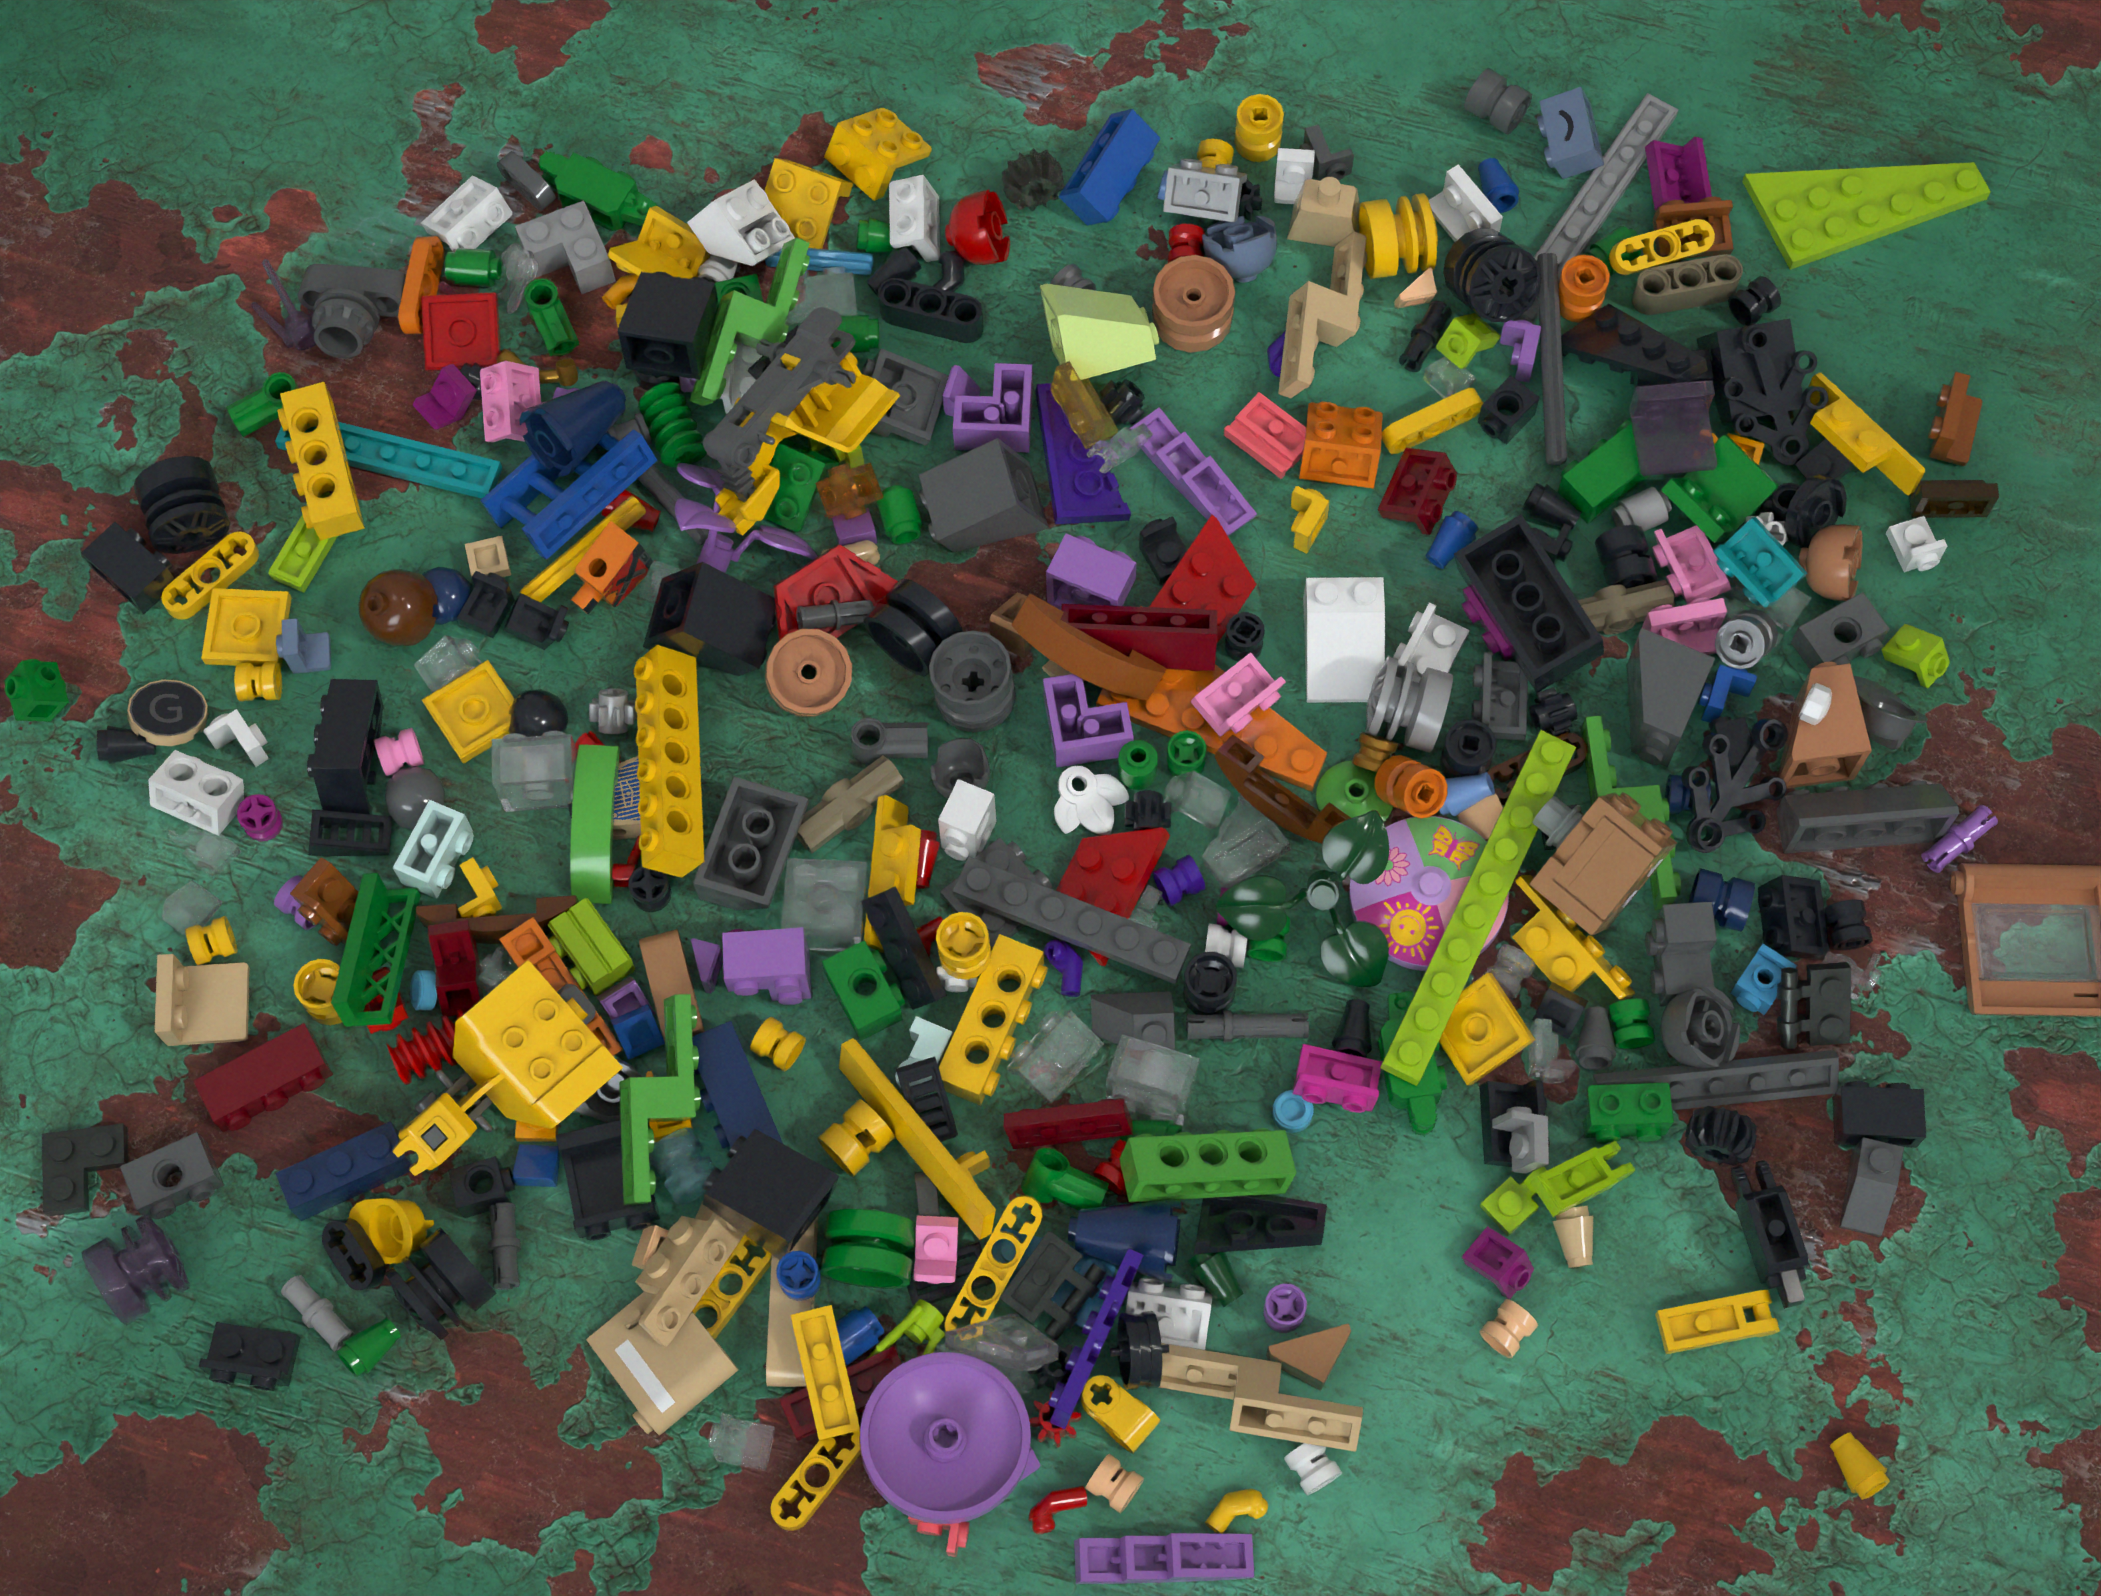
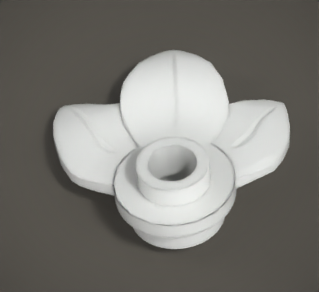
M1071 766L1062 772L1058 779L1060 798L1054 807L1055 821L1064 834L1070 833L1079 824H1082L1092 833L1101 836L1109 835L1114 824V809L1112 806L1128 801V792L1124 785L1110 774L1094 775L1086 767ZM1074 778H1079L1084 782L1083 791L1073 789L1072 780Z

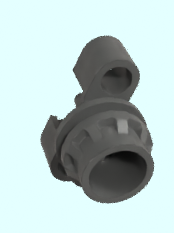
M312 264L308 266L298 292V300L306 308L314 310L312 325L315 329L314 340L317 346L323 352L333 357L352 358L357 356L363 346L368 344L373 338L380 321V316H398L406 275L393 269L330 264Z

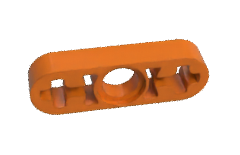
M437 236L417 237L413 242L398 313L399 324L405 334H423L421 296L437 295L444 262L443 244Z

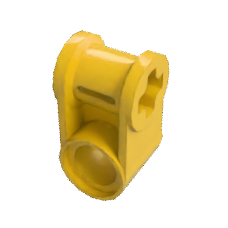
M1094 1376L1086 1382L1081 1396V1404L1084 1411L1101 1425L1119 1445L1134 1454L1160 1423L1159 1417L1147 1405L1129 1394L1114 1379L1108 1376ZM1094 1389L1098 1393L1103 1389L1108 1390L1107 1400L1110 1404L1107 1405L1104 1402H1100L1097 1406L1093 1404L1094 1394L1092 1390Z

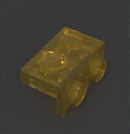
M1070 361L1056 366L1050 388L1055 401L1060 404L1072 430L1078 435L1085 449L1116 437L1118 428L1104 404L1100 401L1088 378L1080 380Z

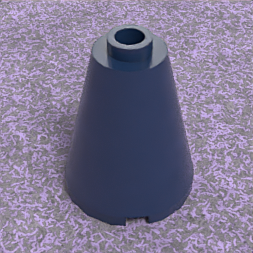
M601 381L529 407L521 413L519 419L520 425L525 423L528 431L523 435L525 443L535 458L546 469L551 470L555 467L561 470L558 474L559 476L569 475L625 412V394L618 385L611 384L608 381Z
M1166 1199L1080 1209L1078 1217H1070L1068 1241L1075 1242L1076 1251L1117 1266L1121 1265L1128 1248L1144 1255L1137 1273L1162 1282L1172 1283L1174 1275L1168 1274L1166 1271L1167 1265L1176 1266L1181 1222L1178 1216L1173 1215V1208L1181 1209L1182 1202L1180 1199Z

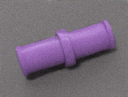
M1979 805L1975 811L1958 825L1952 824L1943 838L1927 851H1924L1921 854L1923 861L1927 862L1931 859L1932 861L1927 866L1935 873H1940L1959 854H1966L1972 850L1974 842L1990 828L1998 824L1996 816H1992L1990 819L1987 818L1993 812L1985 805Z

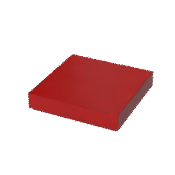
M496 292L421 296L425 370L427 372L441 371L443 367L454 364L458 370H461L466 362L472 365L477 362L485 368L497 364V357L501 353L498 294Z

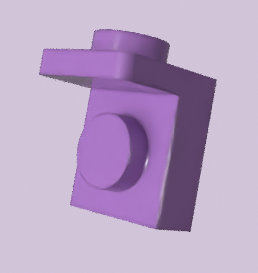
M1526 320L1504 322L1500 343L1514 347L1510 365L1517 366L1515 379L1530 383L1541 326L1533 325Z

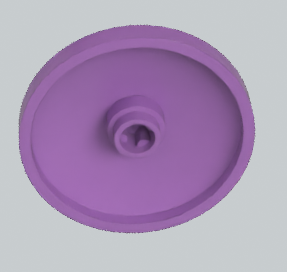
M953 1352L922 1355L892 1370L883 1378L871 1394L862 1416L860 1428V1447L863 1464L871 1483L878 1493L903 1514L935 1524H954L970 1521L999 1506L1019 1483L1026 1468L1031 1444L1028 1412L1019 1392L1009 1379L998 1369L983 1360Z

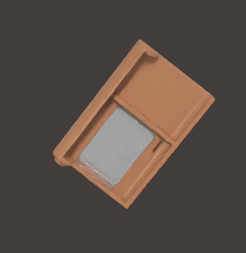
M1961 863L1957 871H1952L1950 888L1951 893L1957 895L1967 1000L1972 1015L2101 1017V865ZM2075 996H2093V997H2075Z

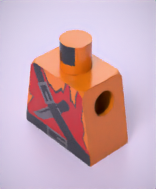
M610 521L575 568L574 572L584 584L572 597L571 601L586 614H589L601 599H604L612 607H616L654 569L656 564L639 542Z

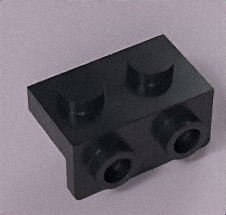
M1532 1080L1524 1085L1486 1081L1479 1085L1484 1164L1512 1167V1156L1509 1151L1512 1132L1492 1128V1119L1507 1113V1109L1511 1107H1527L1532 1110V1114L1545 1116L1547 1101L1544 1095L1543 1081Z

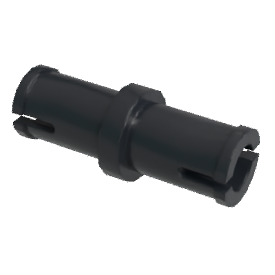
M1432 301L1421 323L1413 327L1410 334L1411 340L1399 358L1401 366L1409 359L1404 367L1406 370L1419 372L1430 350L1434 349L1441 338L1439 334L1452 314L1450 307L1446 308L1444 314L1442 313L1447 306L1444 302Z

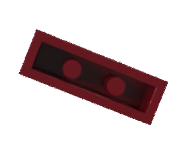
M303 1023L193 1081L213 1122L222 1132H225L227 1130H239L247 1126L252 1121V1117L265 1110L274 1111L288 1103V1098L301 1091L310 1092L321 1087L325 1083V1079L332 1076L333 1073L313 1033Z

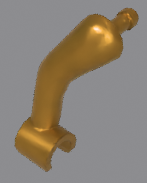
M503 349L497 357V363L509 361L527 365L514 352L508 349ZM564 358L556 362V369L539 370L540 384L559 382L562 386L574 385L578 381V372L574 360Z

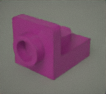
M450 364L441 369L431 391L417 397L413 406L434 429L438 430L463 418L477 389L454 364Z
M1488 1226L1461 1256L1467 1266L1496 1284L1501 1295L1507 1299H1511L1517 1291L1522 1290L1528 1284L1534 1271L1524 1249Z

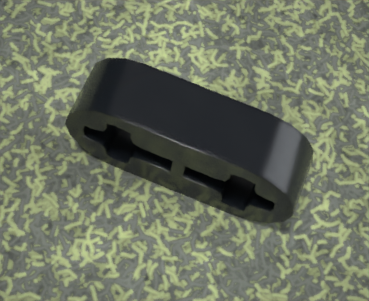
M352 1218L334 1220L326 1224L322 1233V1244L349 1287L354 1290H365L379 1286L385 1277V1263L362 1226Z

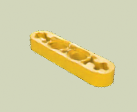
M1020 1195L1013 1198L1007 1205L946 1317L944 1323L945 1332L953 1342L969 1344L980 1335L1041 1223L1043 1217L1042 1207L1034 1197ZM1025 1203H1028L1032 1206L1031 1214L1036 1218L1033 1223L1030 1221L1024 1222L1019 1233L1026 1234L1027 1237L1024 1242H1021L1013 1233L1001 1231L1004 1223L1012 1228L1017 1219V1215L1012 1212L1015 1206L1022 1208ZM1000 1239L1010 1240L1016 1248L1015 1257L1008 1263L998 1262L992 1255L993 1244ZM979 1276L990 1277L996 1285L995 1294L989 1299L977 1298L972 1291V1283ZM963 1297H966L973 1305L986 1308L987 1310L984 1315H981L976 1309L970 1322L975 1327V1330L973 1332L966 1330L963 1335H959L955 1332L957 1324L952 1320L954 1316L958 1318L964 1316L969 1305L961 1304Z
M743 1235L736 1248L692 1310L696 1314L699 1309L710 1307L717 1312L716 1323L706 1329L714 1339H716L771 1266L772 1254L764 1248L763 1251L766 1255L762 1259L755 1256L748 1264L749 1270L753 1271L751 1276H748L742 1267L733 1264L739 1259L741 1264L744 1265L750 1256L747 1246L750 1244L758 1246L757 1243L746 1235ZM736 1274L742 1278V1288L738 1293L726 1295L720 1291V1281L725 1275Z

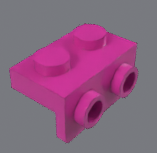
M1303 1044L1300 1049L1292 1094L1302 1096L1305 1101L1310 1103L1322 1104L1330 1102L1342 1105V1108L1350 1112H1372L1379 1097V1090L1377 1089L1382 1061Z

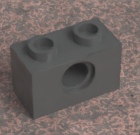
M1862 592L1799 626L1791 644L1810 670L1824 662H1835L1837 665L1850 663L1851 665V660L1860 655L1865 659L1877 653L1883 647L1882 641L1889 631V627ZM1835 635L1845 636L1850 643L1840 642L1836 639Z
M198 1132L120 1166L136 1210L147 1220L168 1217L176 1211L177 1206L189 1201L199 1202L205 1200L215 1193V1189L224 1186L208 1142ZM182 1172L181 1180L177 1185L166 1187V1181L171 1174Z

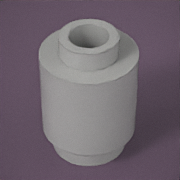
M1650 487L1619 501L1618 506L1611 510V514L1616 527L1638 525L1645 532L1667 522L1669 518L1668 512L1672 510L1668 497L1662 491L1658 492L1656 488Z

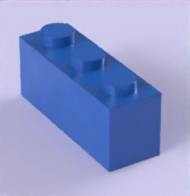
M1133 109L1111 114L1058 197L1086 225L1109 222L1117 215L1119 211L1118 205L1125 194L1130 192L1136 185V177L1142 167L1153 158V150L1161 138Z

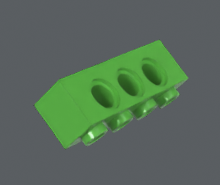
M1267 1128L1235 1133L1228 1130H1220L1212 1134L1195 1135L1190 1132H1180L1173 1136L1141 1134L1128 1139L1119 1159L1129 1202L1285 1194L1296 1175L1286 1130L1270 1131Z

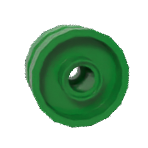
M867 1209L833 1210L827 1214L825 1237L834 1245L822 1250L820 1274L843 1284L868 1288L894 1289L910 1285L913 1263L903 1253L915 1248L916 1223L896 1214Z

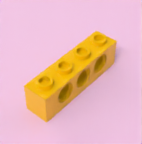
M325 382L280 393L283 408L277 411L283 431L289 430L291 440L286 441L285 445L291 463L297 462L299 473L293 474L299 496L305 495L307 505L301 507L307 529L314 527L320 541L365 529L333 399ZM310 427H317L312 432L304 433ZM318 459H325L321 464L312 465ZM334 491L330 496L320 498L323 493Z
M1001 934L998 935L991 951L990 963L987 969L980 975L939 1065V1071L946 1092L980 1106L985 1095L991 1097L994 1094L1000 1079V1074L996 1073L1001 1059L1008 1061L1016 1043V1038L1012 1037L1018 1023L1025 1024L1032 1007V1002L1028 1001L1033 988L1040 989L1045 980L1048 967L1043 966V951ZM1013 979L1019 982L1020 987L1016 991L1005 992L999 988V985L1004 980ZM992 1014L1000 1015L1005 1020L1001 1026L996 1028L987 1027L983 1021ZM974 1050H982L989 1055L987 1060L980 1064L971 1063L968 1061L967 1056Z

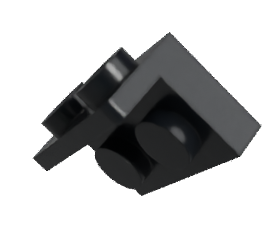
M1781 875L1758 887V905L1761 914L1763 944L1785 958L1789 956L1822 960L1830 956L1820 880Z
M216 1322L207 1359H200L199 1368L209 1374L210 1381L221 1384L233 1385L235 1379L250 1381V1387L260 1390L274 1391L276 1385L289 1387L301 1338L297 1334Z

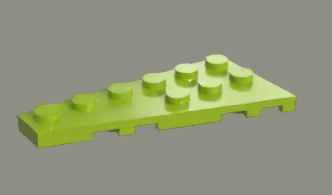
M1974 162L1744 174L1742 180L1790 270L1987 200L1991 192Z

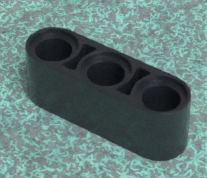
M900 278L887 279L879 287L880 314L886 323L961 343L975 342L983 333L982 306L976 298ZM892 300H901V301H902V302H900V303H898V304H891V303H889V302L892 301ZM930 308L937 309V311L933 313L924 312L925 310ZM965 317H969V318H972V319H973V320L968 321V322H962V321H960L961 318H965Z

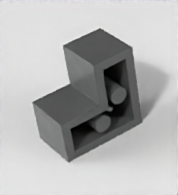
M1712 902L1665 904L1662 906L1657 918L1652 920L1650 932H1646V952L1648 956L1653 955L1655 970H1651L1650 973L1651 990L1653 994H1658L1660 1007L1666 1006L1673 998L1684 991L1710 986L1714 987L1710 952L1717 941Z

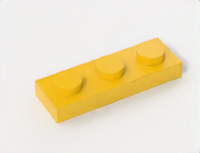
M832 1305L790 1315L818 1439L823 1440L859 1431V1421Z

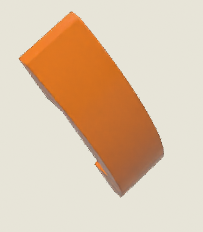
M534 917L499 939L517 968L529 960L556 992L566 984H573L584 994ZM596 1011L595 1017L586 1026L612 1056H615L623 1048Z

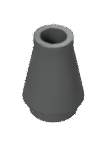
M1589 1007L1585 1010L1584 1022L1575 1052L1579 1058V1064L1584 1068L1591 1070L1609 1068L1612 1065V1059L1616 1057L1609 1022V1011L1606 1008Z

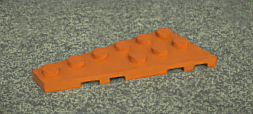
M1216 664L1215 671L1166 669L1148 700L1121 695L1102 688L1096 702V707L1127 702L1132 723L1171 738L1180 731L1196 732L1204 739L1206 751L1212 754H1216L1217 750L1234 735L1264 756L1263 761L1258 767L1261 771L1269 776L1311 792L1327 757L1326 751L1270 707L1265 711L1258 707L1251 712L1250 715L1253 720L1237 734L1230 729L1219 737L1190 702L1198 693L1225 673Z

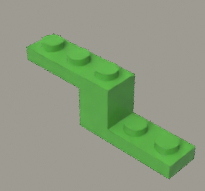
M796 237L783 244L766 303L735 290L722 296L712 327L701 379H696L690 398L691 402L705 406L715 402L716 399H720L726 386V378H723L726 365L732 362L737 350V343H734V340L755 349L757 343L761 344L760 340L762 339L772 343H783L785 341L789 328L785 322L789 311L794 309L799 297V290H796L799 277H802L806 272L810 261V256L806 255L809 242Z
M1601 716L1585 717L1580 734L1586 742L1588 749L1585 758V768L1591 806L1599 796L1616 793L1620 796L1624 792L1641 805L1639 812L1650 821L1653 818H1657L1664 824L1665 821H1669V804L1667 798H1661L1660 785L1616 788V769L1614 765L1608 764L1607 752L1611 751L1609 729H1603ZM1675 847L1669 851L1670 853L1649 878L1654 911L1661 910L1665 904H1673L1676 897L1681 894L1680 875L1678 872H1673L1671 858L1675 857Z
M675 994L664 999L667 1077H630L619 1082L624 1205H641L651 1202V1195L655 1193L656 1177L654 1171L650 1170L649 1153H652L654 1149V1133L651 1128H648V1122L686 1121L695 1118V1111H698L700 1107V1090L698 1086H694V1070L698 1067L699 1053L697 1046L693 1045L692 1029H695L697 1024V1010L695 1005H691V994Z

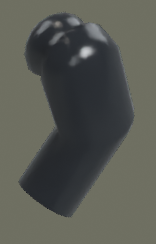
M945 251L938 259V263L942 264V278L932 287L954 292L964 283V259L956 251Z

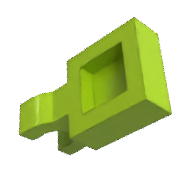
M1545 1167L1534 1170L1520 1185L1510 1176L1481 1202L1480 1207L1507 1236L1511 1235L1539 1209L1538 1204L1532 1199L1537 1192L1530 1182L1539 1174L1547 1171Z

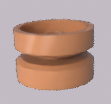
M1198 255L1184 256L1166 264L1156 276L1152 305L1153 323L1162 341L1176 350L1190 353L1207 351L1220 344L1230 332L1233 320V305L1235 301L1233 278L1223 265L1208 257Z
M800 629L785 635L774 646L765 667V683L770 697L782 710L797 717H816L829 712L845 697L852 681V663L846 648L835 636L820 629ZM811 665V670L816 669V676L813 679L808 680L802 676L801 671L804 666Z

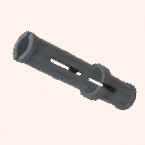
M1223 1010L1222 1014L1213 1015L1186 1014V1031H1188L1186 1037L1187 1040L1223 1039V1043H1231L1232 1039L1308 1038V1013L1232 1014L1231 1010Z

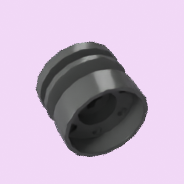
M974 630L959 632L943 640L933 652L929 669L937 709L944 720L958 730L972 733L988 731L1003 723L1012 712L1016 699L1010 657L1003 644L988 633Z

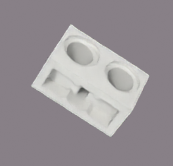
M174 750L148 779L151 807L218 836L237 815V809L244 800L243 779L229 771L218 769L204 763L197 757L188 756L177 750Z
M959 779L938 819L941 848L945 849V853L950 857L960 861H966L968 856L975 858L983 851L996 824L994 793Z

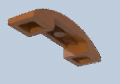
M1029 593L1011 624L1029 644L1054 663L1094 685L1121 695L1144 700L1149 699L1167 668L1133 649L1129 656L1118 652L1060 620L1064 613L1062 610Z

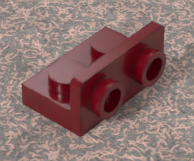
M1406 447L1377 509L1382 518L1416 523L1422 534L1430 535L1435 524L1441 519L1445 501L1449 492L1454 489L1457 481V472L1447 454Z

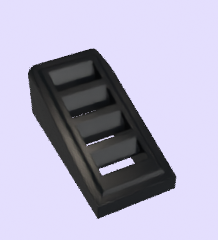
M312 809L308 855L324 857L387 856L390 852L392 816ZM379 827L378 843H370L371 828ZM323 828H331L330 839H322ZM339 828H347L346 841L338 840ZM355 828H363L362 842L354 841Z
M935 1056L897 1068L896 1072L904 1099L917 1114L940 1106L941 1108L919 1114V1117L940 1142L955 1138L958 1132ZM932 1076V1080L914 1086L909 1085L911 1082ZM936 1091V1093L914 1100V1098Z

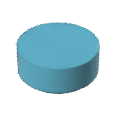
M417 970L412 976L410 999L415 1010H433L437 1000L436 975L432 970Z
M1288 1090L1281 1093L1275 1099L1272 1117L1275 1124L1281 1130L1297 1133L1309 1126L1313 1117V1104L1305 1101L1302 1096L1292 1094L1293 1090Z

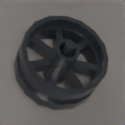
M1145 1311L1141 1314H1133L1132 1312L1121 1313L1117 1328V1348H1110V1357H1118L1123 1386L1126 1390H1136L1139 1387H1146L1147 1389L1158 1388L1162 1379V1353H1169V1345L1161 1344L1156 1314L1153 1311Z

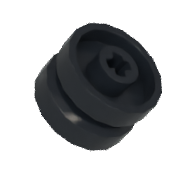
M902 578L886 594L887 604L879 603L863 619L864 626L871 638L890 658L908 671L925 677L930 673L929 665L936 648L943 640L956 633L963 632V629L954 614L934 594L920 584Z

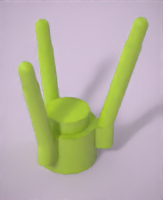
M919 1299L903 1320L877 1344L876 1349L866 1359L889 1349L903 1334L918 1344H921L924 1339L928 1340L923 1355L934 1353L936 1346L945 1336V1332L939 1328L944 1322L943 1315L930 1303Z

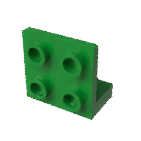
M1723 435L1683 478L1670 479L1661 491L1714 543L1727 542L1746 522V517L1752 516L1778 489V484L1729 436Z
M784 438L777 445L774 456L769 464L780 471V487L764 518L794 532H800L822 478L835 476L839 462L793 440Z

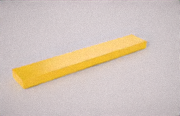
M854 1038L842 1043L839 1069L869 1106L889 1126L896 1139L977 1238L981 1240L992 1234L996 1208Z

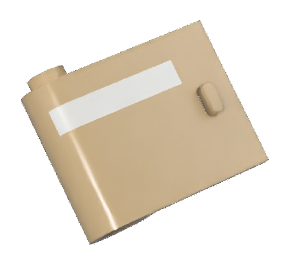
M643 1292L586 1340L637 1408V1411L632 1414L636 1422L647 1434L654 1430L660 1436L739 1369L706 1330L693 1311L667 1347L659 1345L639 1324V1319L656 1296V1294Z

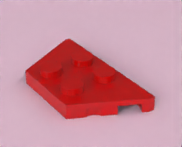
M1211 515L1149 607L1217 610L1218 643L1226 632L1228 621L1239 612L1257 584L1214 515Z
M835 545L773 586L779 641L785 635L799 630L796 618L798 606L830 604L831 600H837L838 603L870 600L875 607L879 603L887 604L886 594L898 581L882 572L881 569L859 558L855 553L842 545ZM858 624L840 626L839 630H833L832 627L814 629H820L838 638Z
M1159 827L1082 838L1056 891L1129 919L1170 838L1168 831L1165 828ZM1088 950L1099 965L1106 966L1109 960L1108 957Z

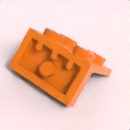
M1331 402L1309 403L1299 479L1374 489L1381 452L1383 413L1368 407H1341Z

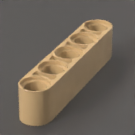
M818 1216L792 1250L806 1252L815 1261L817 1257ZM772 1255L766 1384L773 1387H807L790 1315L814 1309L815 1295L805 1301H796L787 1297L780 1287L776 1274V1268L780 1260Z

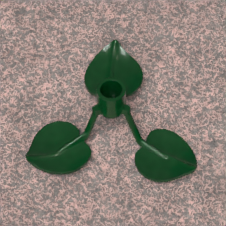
M1371 810L1363 815L1344 820L1327 832L1322 842V855L1326 865L1334 871L1319 870L1314 872L1307 881V888H1301L1299 893L1289 901H1285V884L1281 880L1268 875L1246 878L1231 886L1218 899L1216 903L1217 912L1234 930L1248 939L1263 941L1275 937L1284 929L1287 922V915L1284 909H1291L1304 898H1308L1313 907L1329 910L1334 927L1338 933L1326 937L1320 947L1322 962L1329 973L1336 979L1356 987H1372L1381 983L1389 957V946L1385 934L1378 926L1367 921L1352 922L1344 930L1337 912V906L1335 905L1339 899L1338 881H1343L1349 876L1356 883L1369 884L1382 875L1387 866L1389 838L1385 824L1378 811Z

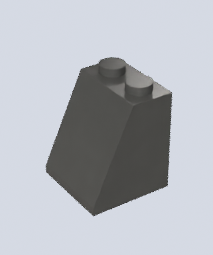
M998 438L919 474L922 485L919 495L923 505L929 510L932 521L929 523L931 536L936 543H941L953 552L1049 528L1030 462Z
M1641 628L1626 665L1631 752L1639 755L1641 760L1652 765L1661 764L1668 767L1713 665L1714 657Z

